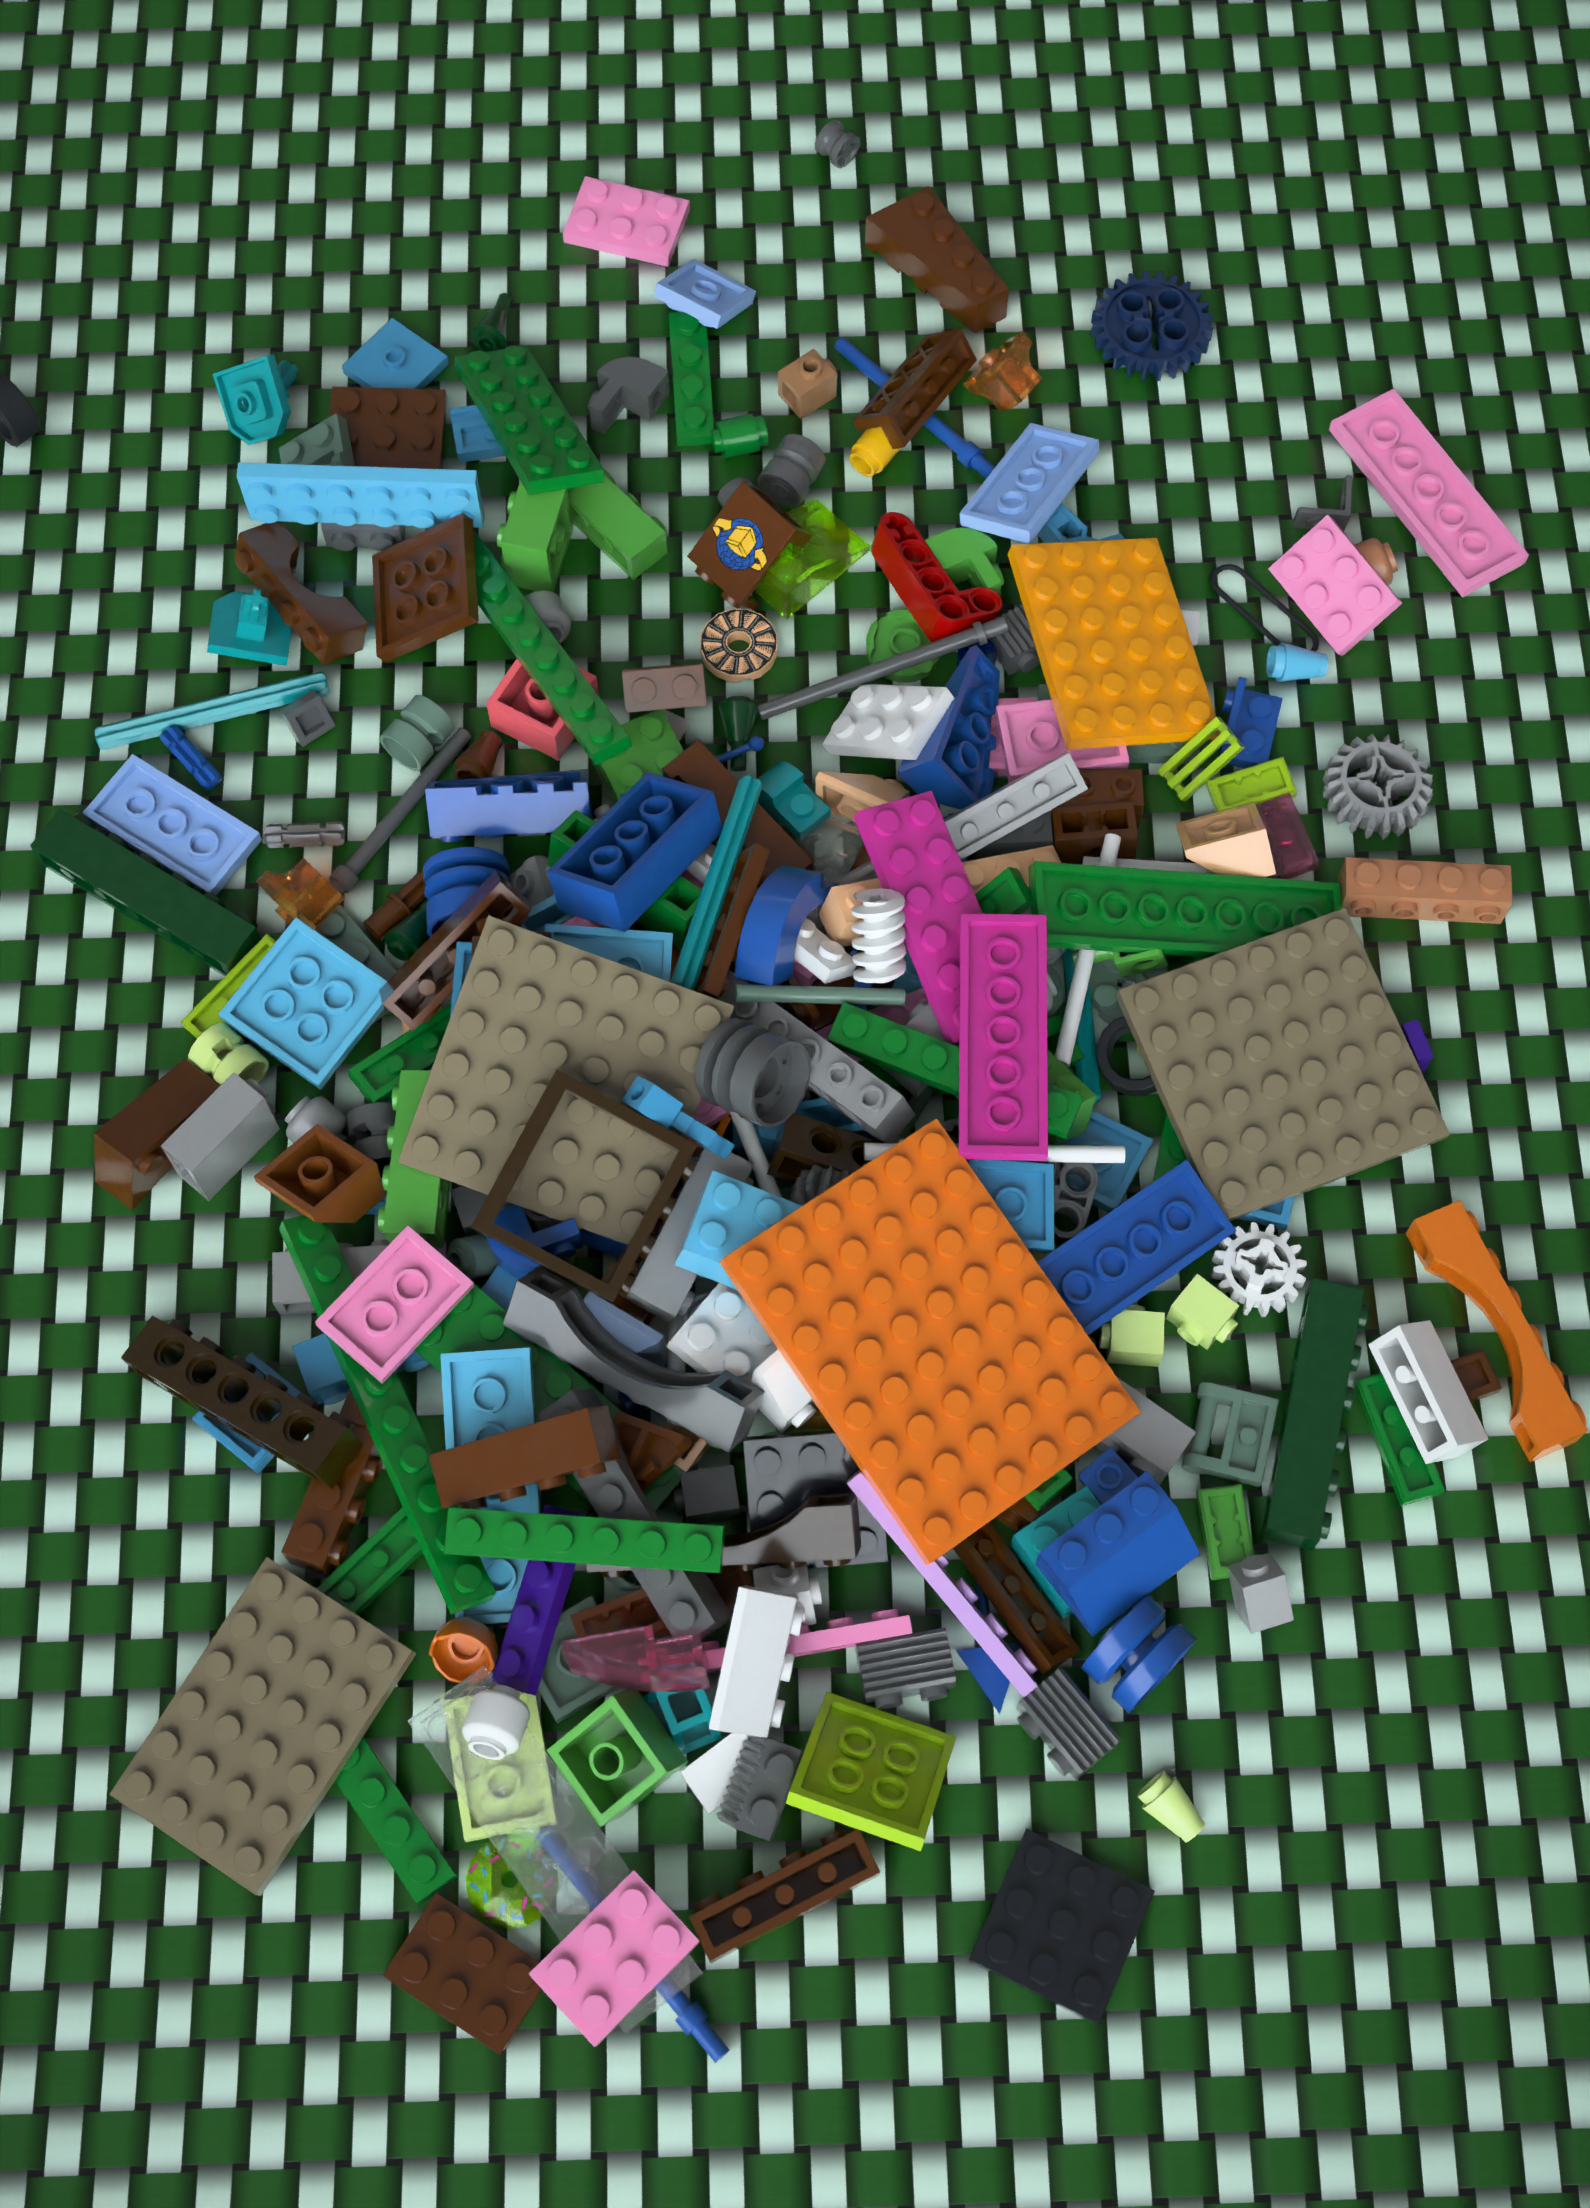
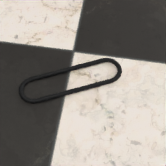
M1225 564L1217 567L1212 572L1210 582L1214 591L1276 646H1279L1281 642L1219 588L1216 578L1220 572L1233 570L1239 573L1312 638V651L1318 650L1319 640L1315 632L1245 570L1237 565Z

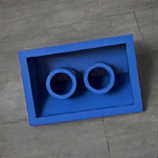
M1146 1471L1040 1551L1035 1565L1090 1635L1094 1637L1198 1557L1200 1552L1176 1505L1150 1473Z

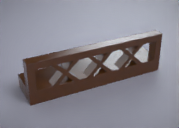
M958 328L927 334L853 420L857 430L881 427L892 449L904 448L977 361L962 329Z

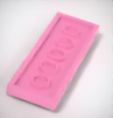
M1394 388L1331 421L1329 431L1462 598L1526 563L1529 556L1526 550Z

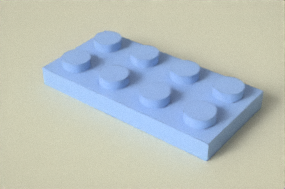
M1030 423L959 513L960 525L1030 544L1098 455L1099 440Z
M134 754L128 758L82 812L83 816L90 820L95 827L106 834L112 833L116 835L128 848L140 854L142 852L149 855L168 873L176 872L182 875L192 884L195 890L203 895L205 892H209L216 896L262 841L258 831Z

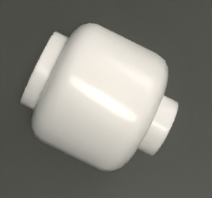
M496 1685L492 1690H482L474 1695L462 1727L464 1738L469 1742L468 1747L473 1753L486 1759L500 1760L503 1759L504 1755L514 1753L519 1748L530 1712L527 1705L519 1699L520 1694L515 1689L504 1685Z

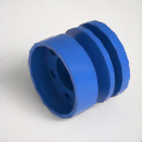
M459 847L433 855L424 863V894L429 900L426 903L427 935L429 937L453 915L495 870L510 883L509 862L504 855L494 850L480 847Z

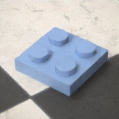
M692 259L656 284L654 297L666 302L667 306L671 309L683 311L697 318L701 324L718 329L753 304L756 290Z

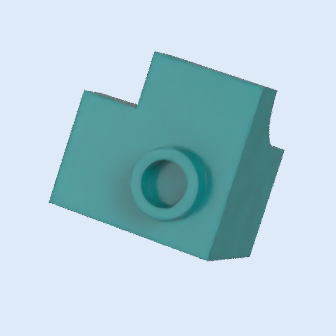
M697 1673L642 1696L668 1734L672 1736L673 1741L683 1755L722 1738L720 1731L709 1729L712 1708Z

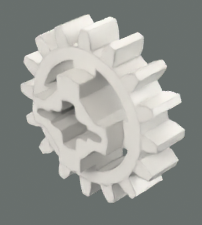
M1256 1222L1251 1223L1248 1233H1245L1239 1226L1235 1227L1236 1232L1232 1234L1233 1240L1227 1237L1219 1244L1221 1250L1215 1251L1212 1262L1219 1266L1213 1268L1211 1278L1222 1279L1217 1289L1222 1293L1228 1292L1231 1295L1230 1299L1235 1303L1240 1302L1244 1304V1315L1248 1316L1252 1307L1258 1308L1261 1317L1267 1316L1270 1306H1273L1278 1313L1283 1312L1286 1306L1285 1300L1294 1303L1299 1295L1295 1288H1302L1306 1281V1277L1298 1274L1303 1272L1307 1266L1306 1260L1296 1259L1301 1250L1300 1244L1289 1247L1287 1241L1290 1233L1286 1231L1280 1237L1274 1235L1273 1224H1269L1265 1232L1259 1231ZM1257 1245L1248 1251L1241 1249L1246 1246ZM1255 1264L1262 1266L1263 1275L1255 1273ZM1234 1277H1235V1278H1238V1280H1239V1282L1241 1283L1242 1287L1236 1282V1280L1234 1279ZM1269 1288L1277 1290L1269 1294H1261V1292Z

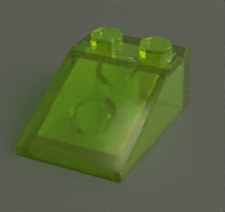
M817 499L787 512L812 535L804 548L789 543L754 590L786 619L791 617L870 551V546Z

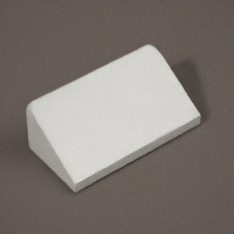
M729 1734L680 1772L682 1778L708 1814L725 1802L723 1795L728 1793L726 1786L731 1784L729 1778L735 1775L733 1768L738 1766L736 1760L741 1757L739 1751L744 1749L742 1742L748 1740L744 1734Z

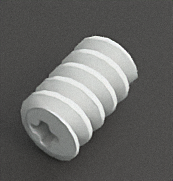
M892 889L862 890L854 893V898L862 901L863 904L853 906L851 914L855 917L863 918V920L851 924V929L857 934H864V936L856 937L852 940L853 948L864 950V952L853 955L852 961L854 964L864 967L853 972V979L864 983L890 982L903 975L906 971V961L903 959L906 954V947L903 943L906 933L902 927L905 923V914L902 911L905 906V899L902 894Z

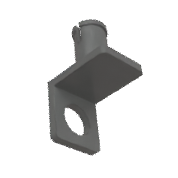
M1346 475L1340 489L1339 510L1299 507L1293 520V528L1311 530L1326 515H1329L1344 531L1351 517L1352 475Z

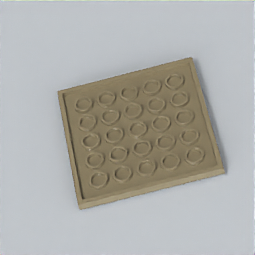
M1346 908L1120 989L1115 995L1188 1162L1229 1221L1436 1143L1450 1135Z
M488 915L398 1163L488 1195L556 1069L628 1108L630 1107L621 1102V1100L638 1075L654 1083L683 1103L684 1108L682 1112L694 1119L701 1100L695 1083L696 1064L701 1048L709 1035L722 1022L730 1019L734 1005ZM565 1091L505 1201L562 1222L574 1218L577 1227L628 1245L677 1152ZM672 1127L670 1128V1131H672V1132L678 1134L679 1136H681V1137L687 1139V1137H686L685 1135H683L682 1133L678 1132L677 1130H675V1129L672 1128Z

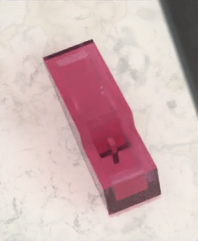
M650 1625L561 1641V1649L570 1671L593 1681L620 1688L648 1692H685L711 1689L707 1654L700 1633L658 1641L653 1626Z

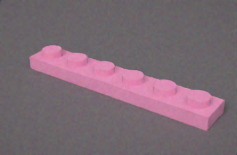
M892 1609L872 1613V1622L854 1625L853 1617H846L827 1621V1630L809 1632V1626L802 1625L799 1636H790L787 1653L799 1657L856 1647V1643L912 1634L910 1616L899 1617L898 1610ZM710 1641L692 1645L693 1653L675 1656L674 1649L647 1653L648 1661L639 1663L641 1681L643 1684L686 1677L695 1673L703 1674L720 1671L726 1647L720 1648L719 1641Z

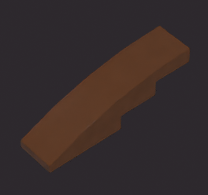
M734 1565L723 1566L722 1573H705L714 1584L731 1614L734 1612L739 1587L744 1585L754 1587L748 1571L735 1570ZM643 1588L570 1615L586 1660L671 1635Z

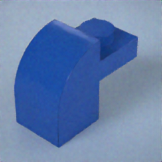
M512 1205L501 1209L494 1221L498 1226L562 1260L572 1257L577 1249L583 1247L574 1218L532 1233L523 1207ZM487 1237L495 1260L508 1274L520 1279L537 1267H542Z

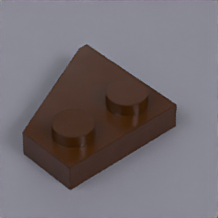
M617 1411L613 1420L626 1460L643 1492L691 1447L693 1442L685 1435L621 1411ZM581 1489L580 1493L586 1496L583 1489Z

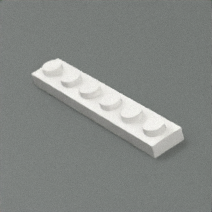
M712 843L686 869L703 884L716 846ZM805 918L797 938L794 959L825 984L853 976L857 965L853 963L852 957L845 952L843 946L830 940L816 928L811 920Z

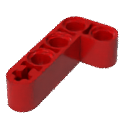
M888 512L883 514L880 518L870 551L930 642L973 627L972 623L980 621L983 624L998 617L1002 608V599L997 592L986 587L958 591L913 522L901 513Z

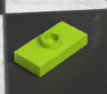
M1284 757L1208 780L1206 783L1216 812L1253 802L1257 809L1295 798L1297 794Z

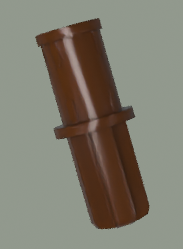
M423 872L417 873L396 894L389 893L387 895L388 900L362 923L376 940L381 942L387 932L409 916L411 911L426 898L424 894L425 882Z

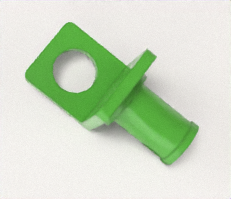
M1071 949L1074 952L1072 953L1074 965L1076 964L1079 949ZM1162 949L1149 950L1124 956V952L1096 951L1093 964L1112 960L1122 977L1168 966L1167 958ZM1153 960L1143 964H1136L1141 961Z

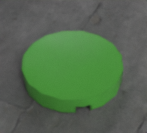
M894 609L887 612L886 616L882 617L879 621L877 618L871 624L866 636V657L869 663L873 664L931 642L927 639L908 609ZM942 656L892 673L883 678L898 683L916 682L928 677L939 666Z

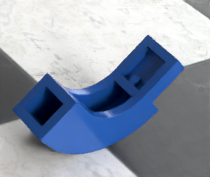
M785 865L772 872L759 888L746 915L738 945L735 978L769 986L792 979L795 947L801 926L810 911L824 904L831 887L839 886V883L824 880V875L819 872Z

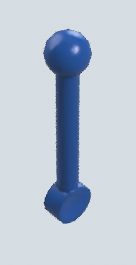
M753 736L750 738L749 743L715 758L720 763H723L751 750L760 751L764 747V740L760 736Z

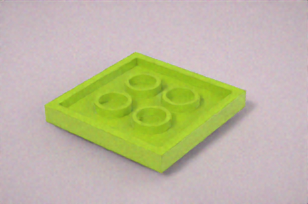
M826 1691L791 1785L786 1804L921 1851L956 1736Z

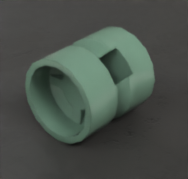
M415 695L400 713L403 720L395 719L380 736V742L385 750L400 764L413 771H420L434 754L433 746L440 747L454 731L455 725L450 716L438 704L425 696Z

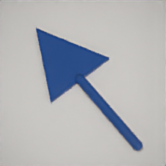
M976 1582L980 1612L986 1617L989 1614L987 1596ZM1019 1642L1008 1644L1014 1653L1022 1647ZM982 1647L956 1650L1000 1715L1010 1684L1008 1678Z

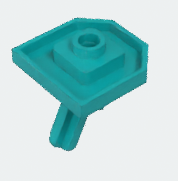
M272 354L214 373L213 378L229 430L248 445L283 435L291 413L287 400L290 396L286 390L297 379V366L290 364L287 360H282L277 365L275 356Z
M254 589L253 594L233 591L213 602L207 652L287 666L291 626L283 622L280 613L270 603V600L261 596L262 590Z

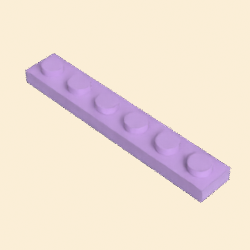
M859 1469L847 1480V1485L1022 1697L1027 1696L1038 1686L1036 1678L1032 1675L1038 1670L1035 1664L1021 1648L1015 1653L1003 1640L1008 1635V1632L992 1613L984 1617L974 1604L979 1597L965 1579L961 1577L955 1581L944 1567L950 1562L945 1555H942L927 1566L924 1564Z

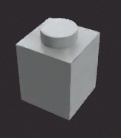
M1270 1553L1251 1555L1244 1558L1241 1562L1227 1566L1235 1610L1251 1634L1294 1620L1286 1574Z

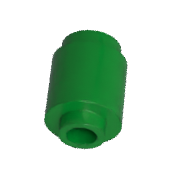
M750 413L716 421V429L710 431L714 452H721L724 459L759 452L760 447L768 446L769 444L767 429L762 415L753 416Z

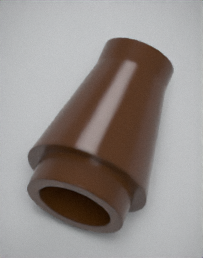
M490 730L482 731L480 736L455 761V779L492 777L498 752L503 744L501 737Z

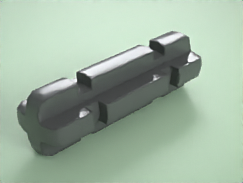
M340 821L326 822V826H321V822L290 823L287 825V828H283L282 824H269L265 828V842L269 848H284L285 844H289L290 848L323 846V842H328V846H339L345 843V828Z

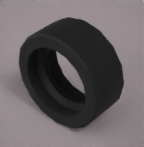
M0 372V436L10 445L18 447L37 433L41 425L38 416L26 397L7 376Z
M1122 1016L1113 1020L1102 1031L1097 1043V1064L1104 1080L1115 1091L1128 1096H1147L1157 1091L1151 1076L1143 1079L1125 1077L1116 1070L1112 1062V1050L1115 1042L1122 1035L1131 1032L1125 1017Z

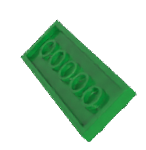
M514 345L501 350L488 352L473 351L468 355L455 356V370L529 495L603 483V467L527 346Z

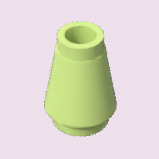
M1165 1771L1153 1777L1137 1795L1144 1803L1142 1809L1177 1836H1180L1185 1843L1193 1839L1206 1824L1200 1818L1199 1813L1176 1776L1170 1778Z

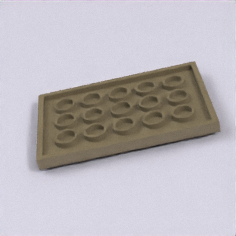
M266 1557L109 1795L253 1894L261 1896L417 1653Z

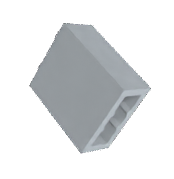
M234 1072L161 1145L177 1174L208 1201L280 1129L273 1116L276 1110L266 1100L269 1095L265 1089L252 1078L245 1082Z

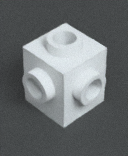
M807 1562L804 1566L785 1569L780 1568L778 1564L753 1570L755 1588L799 1597L797 1607L805 1609L802 1625L817 1624L814 1605L823 1604L818 1577L809 1578Z

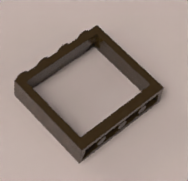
M556 1069L470 1228L610 1303H613L617 1296L624 1299L637 1276L630 1272L638 1256L645 1260L656 1242L658 1236L651 1232L658 1218L660 1217L666 1221L678 1200V1197L672 1194L679 1179L688 1181L699 1161V1158L693 1156L698 1145ZM565 1091L677 1152L608 1283L595 1278L494 1223Z

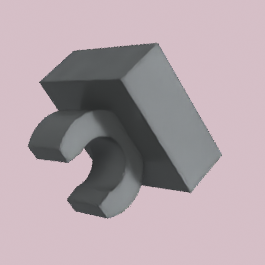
M313 689L279 710L296 742L302 747L335 727L319 694Z

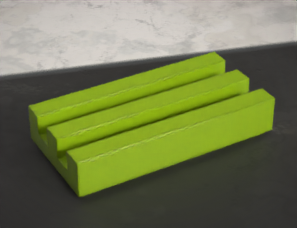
M1215 717L1157 771L1162 777L1166 778L1167 784L1171 789H1175L1180 800L1187 801L1208 780L1237 756L1245 746L1221 717ZM1218 730L1221 732L1219 736H1217L1208 746H1206L1176 775L1173 773V771L1176 768H1178L1187 758H1189ZM1228 741L1231 746L1186 787L1181 783Z

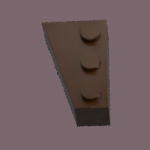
M182 1060L94 1132L95 1182L133 1210L173 1166L161 1145L213 1094L220 1084L188 1060Z

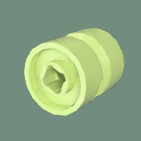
M222 1022L212 1025L205 1030L192 1045L188 1054V1061L220 1085L233 1072L245 1082L252 1078L260 1084L269 1068V1062L250 1044H244V1039L229 1025Z

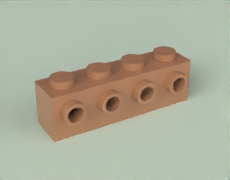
M1346 857L1337 878V883H1340L1342 909L1346 908L1348 915L1353 917L1501 924L1513 903L1510 865Z

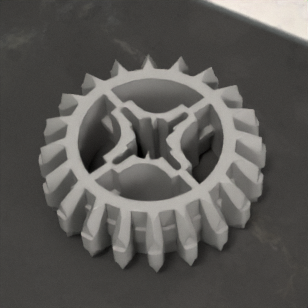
M1372 733L1367 737L1366 742L1356 737L1352 740L1350 746L1343 744L1339 748L1337 755H1333L1330 758L1327 766L1328 770L1325 771L1323 776V784L1325 786L1322 792L1323 798L1329 800L1327 804L1328 812H1338L1337 824L1346 821L1351 823L1349 827L1350 833L1355 832L1358 828L1365 830L1366 839L1372 836L1373 831L1378 832L1382 840L1388 837L1390 830L1399 837L1404 833L1406 827L1412 829L1417 825L1419 818L1426 814L1428 803H1430L1433 796V789L1430 788L1433 782V775L1426 773L1428 761H1416L1419 756L1418 749L1407 752L1405 750V740L1399 742L1398 745L1390 743L1389 734L1383 738L1382 742L1377 741ZM1361 767H1367L1366 772L1357 773L1356 777L1347 778V775ZM1408 795V799L1401 804L1389 807V801L1398 800L1399 796Z

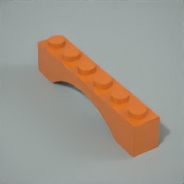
M1459 1200L1414 1219L1406 1232V1236L1424 1269L1446 1280L1466 1294L1485 1314L1496 1330L1507 1354L1512 1376V1408L1509 1425L1529 1462H1533L1576 1443L1588 1431L1585 1426L1586 1417L1579 1404L1575 1401L1572 1402L1564 1389V1377L1559 1367L1553 1362L1550 1363L1542 1349L1543 1340L1538 1329L1533 1324H1528L1521 1311L1522 1303L1518 1293L1512 1286H1507L1503 1279L1497 1255L1491 1248H1486L1479 1235L1480 1227L1477 1219L1472 1212L1465 1210Z

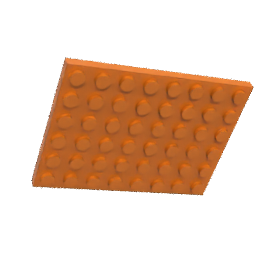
M937 1118L731 1252L719 1262L926 1566L1141 1413L963 1156H959L958 1148Z

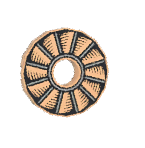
M730 609L718 613L706 623L700 635V653L706 668L717 678L731 683H741V680L749 678L752 681L762 677L772 668L777 658V634L772 623L762 614L749 609ZM736 640H743L750 645L748 649L742 652L732 651L728 646Z

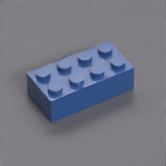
M647 772L547 871L558 909L626 932L722 832L723 828L714 791Z

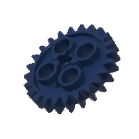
M1145 270L1143 271L1142 279L1137 280L1132 273H1129L1127 284L1116 279L1114 289L1105 287L1103 298H1097L1095 310L1092 312L1091 337L1096 338L1094 347L1095 349H1103V361L1114 358V370L1119 369L1123 365L1126 366V376L1128 377L1136 370L1140 371V377L1143 381L1148 373H1153L1157 381L1161 380L1162 372H1167L1171 378H1176L1178 367L1186 373L1189 372L1191 362L1199 364L1202 353H1207L1213 333V314L1208 313L1209 302H1200L1201 291L1189 293L1191 282L1188 281L1181 286L1177 285V275H1173L1169 281L1164 280L1163 272L1159 271L1156 278L1151 279L1149 273ZM1147 300L1151 301L1152 304V322L1151 319L1148 318L1149 303L1147 302ZM1152 330L1156 333L1155 348L1157 351H1154L1152 348Z

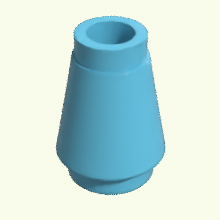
M1281 642L1279 646L1272 645L1268 650L1266 673L1268 677L1275 678L1277 682L1324 677L1326 675L1328 657L1324 653Z

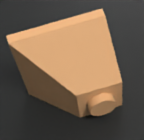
M819 771L816 776L815 794L831 809V817L826 821L860 837L861 835L853 818L858 811L907 798L910 795V791L906 790L897 781L892 779L883 780L874 775Z
M1254 802L1175 823L1186 858L1211 872L1221 875L1263 878L1276 874L1266 828Z

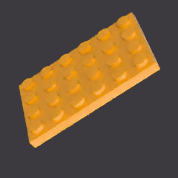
M1157 538L1011 545L1008 558L1066 750L1187 742L1216 717ZM1218 730L1208 740H1214L1218 736L1220 731Z

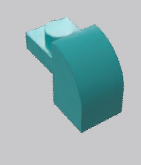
M780 761L758 778L763 786L758 803L779 825L783 823L800 841L831 817V809L804 783V774L790 763Z

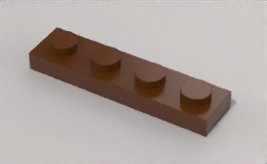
M757 843L740 853L694 990L715 999L722 997L729 985L730 978L727 976V972L731 962L737 957L740 935L746 915L753 901L756 889L762 885L768 873V867L765 864L770 850Z
M990 1522L953 1547L958 1557L1042 1675L1071 1659L1081 1650Z

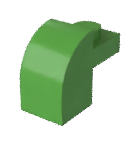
M953 528L925 539V542L954 585L968 579L973 588L986 587L997 592L999 596L1001 595L1004 578L1000 568L996 565L997 544L988 535L971 528Z

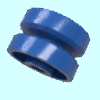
M1150 1594L1144 1597L1129 1613H1124L1099 1640L1098 1647L1081 1667L1097 1684L1108 1682L1123 1668L1126 1673L1114 1686L1112 1698L1128 1713L1132 1712L1197 1641V1638L1181 1623L1171 1625L1155 1639L1152 1635L1165 1620L1167 1610Z

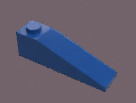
M977 645L969 648L945 687L953 695L954 700L916 760H902L898 771L902 779L917 794L932 791L938 804L960 810L989 795L994 784L995 770L989 767L990 751L996 749V737L991 734V717L995 714L996 706H998L1000 671Z

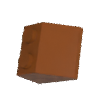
M318 1124L254 1176L258 1184L314 1222L355 1223L386 1196L377 1163Z

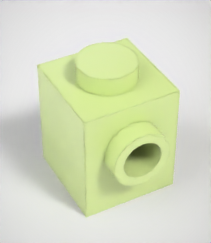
M1196 1274L1171 1305L1166 1319L1178 1328V1334L1185 1341L1194 1346L1200 1344L1208 1350L1216 1339L1223 1344L1234 1331L1238 1322L1233 1318L1239 1305L1200 1275Z
M1130 1305L1109 1320L1108 1323L1103 1324L1100 1327L1099 1348L1107 1349L1106 1362L1111 1364L1159 1367L1164 1355L1165 1312L1145 1311V1308L1142 1306Z

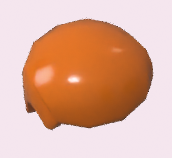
M468 1617L455 1618L446 1622L437 1630L429 1648V1655L432 1657L435 1668L448 1681L465 1685L478 1681L485 1682L494 1670L499 1654L495 1634L483 1622Z

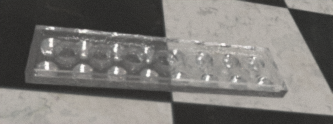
M483 1665L409 1719L408 1722L559 1940L562 1941L631 1871L528 1726H526L517 1751L504 1755L503 1759H486L469 1749V1742L464 1738L462 1727L471 1701L476 1693L482 1690H492L494 1686L498 1685L488 1669ZM688 1954L618 2024L625 2034L703 1975L692 1957Z

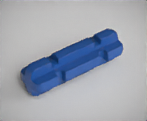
M176 725L169 726L161 733L160 740L205 790H213L216 785L221 783L222 776Z

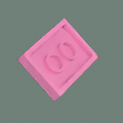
M585 176L563 231L564 243L669 267L690 212V200Z
M1326 515L1268 568L1340 656L1345 655L1403 603L1329 515Z
M1051 699L996 706L995 717L1008 783L1066 751L1070 753L1078 770L1128 769L1130 761L1126 745L1066 750Z
M407 1225L315 1323L320 1330L383 1384L474 1287V1282Z
M633 1870L529 1975L586 2039L596 2047L700 1941Z

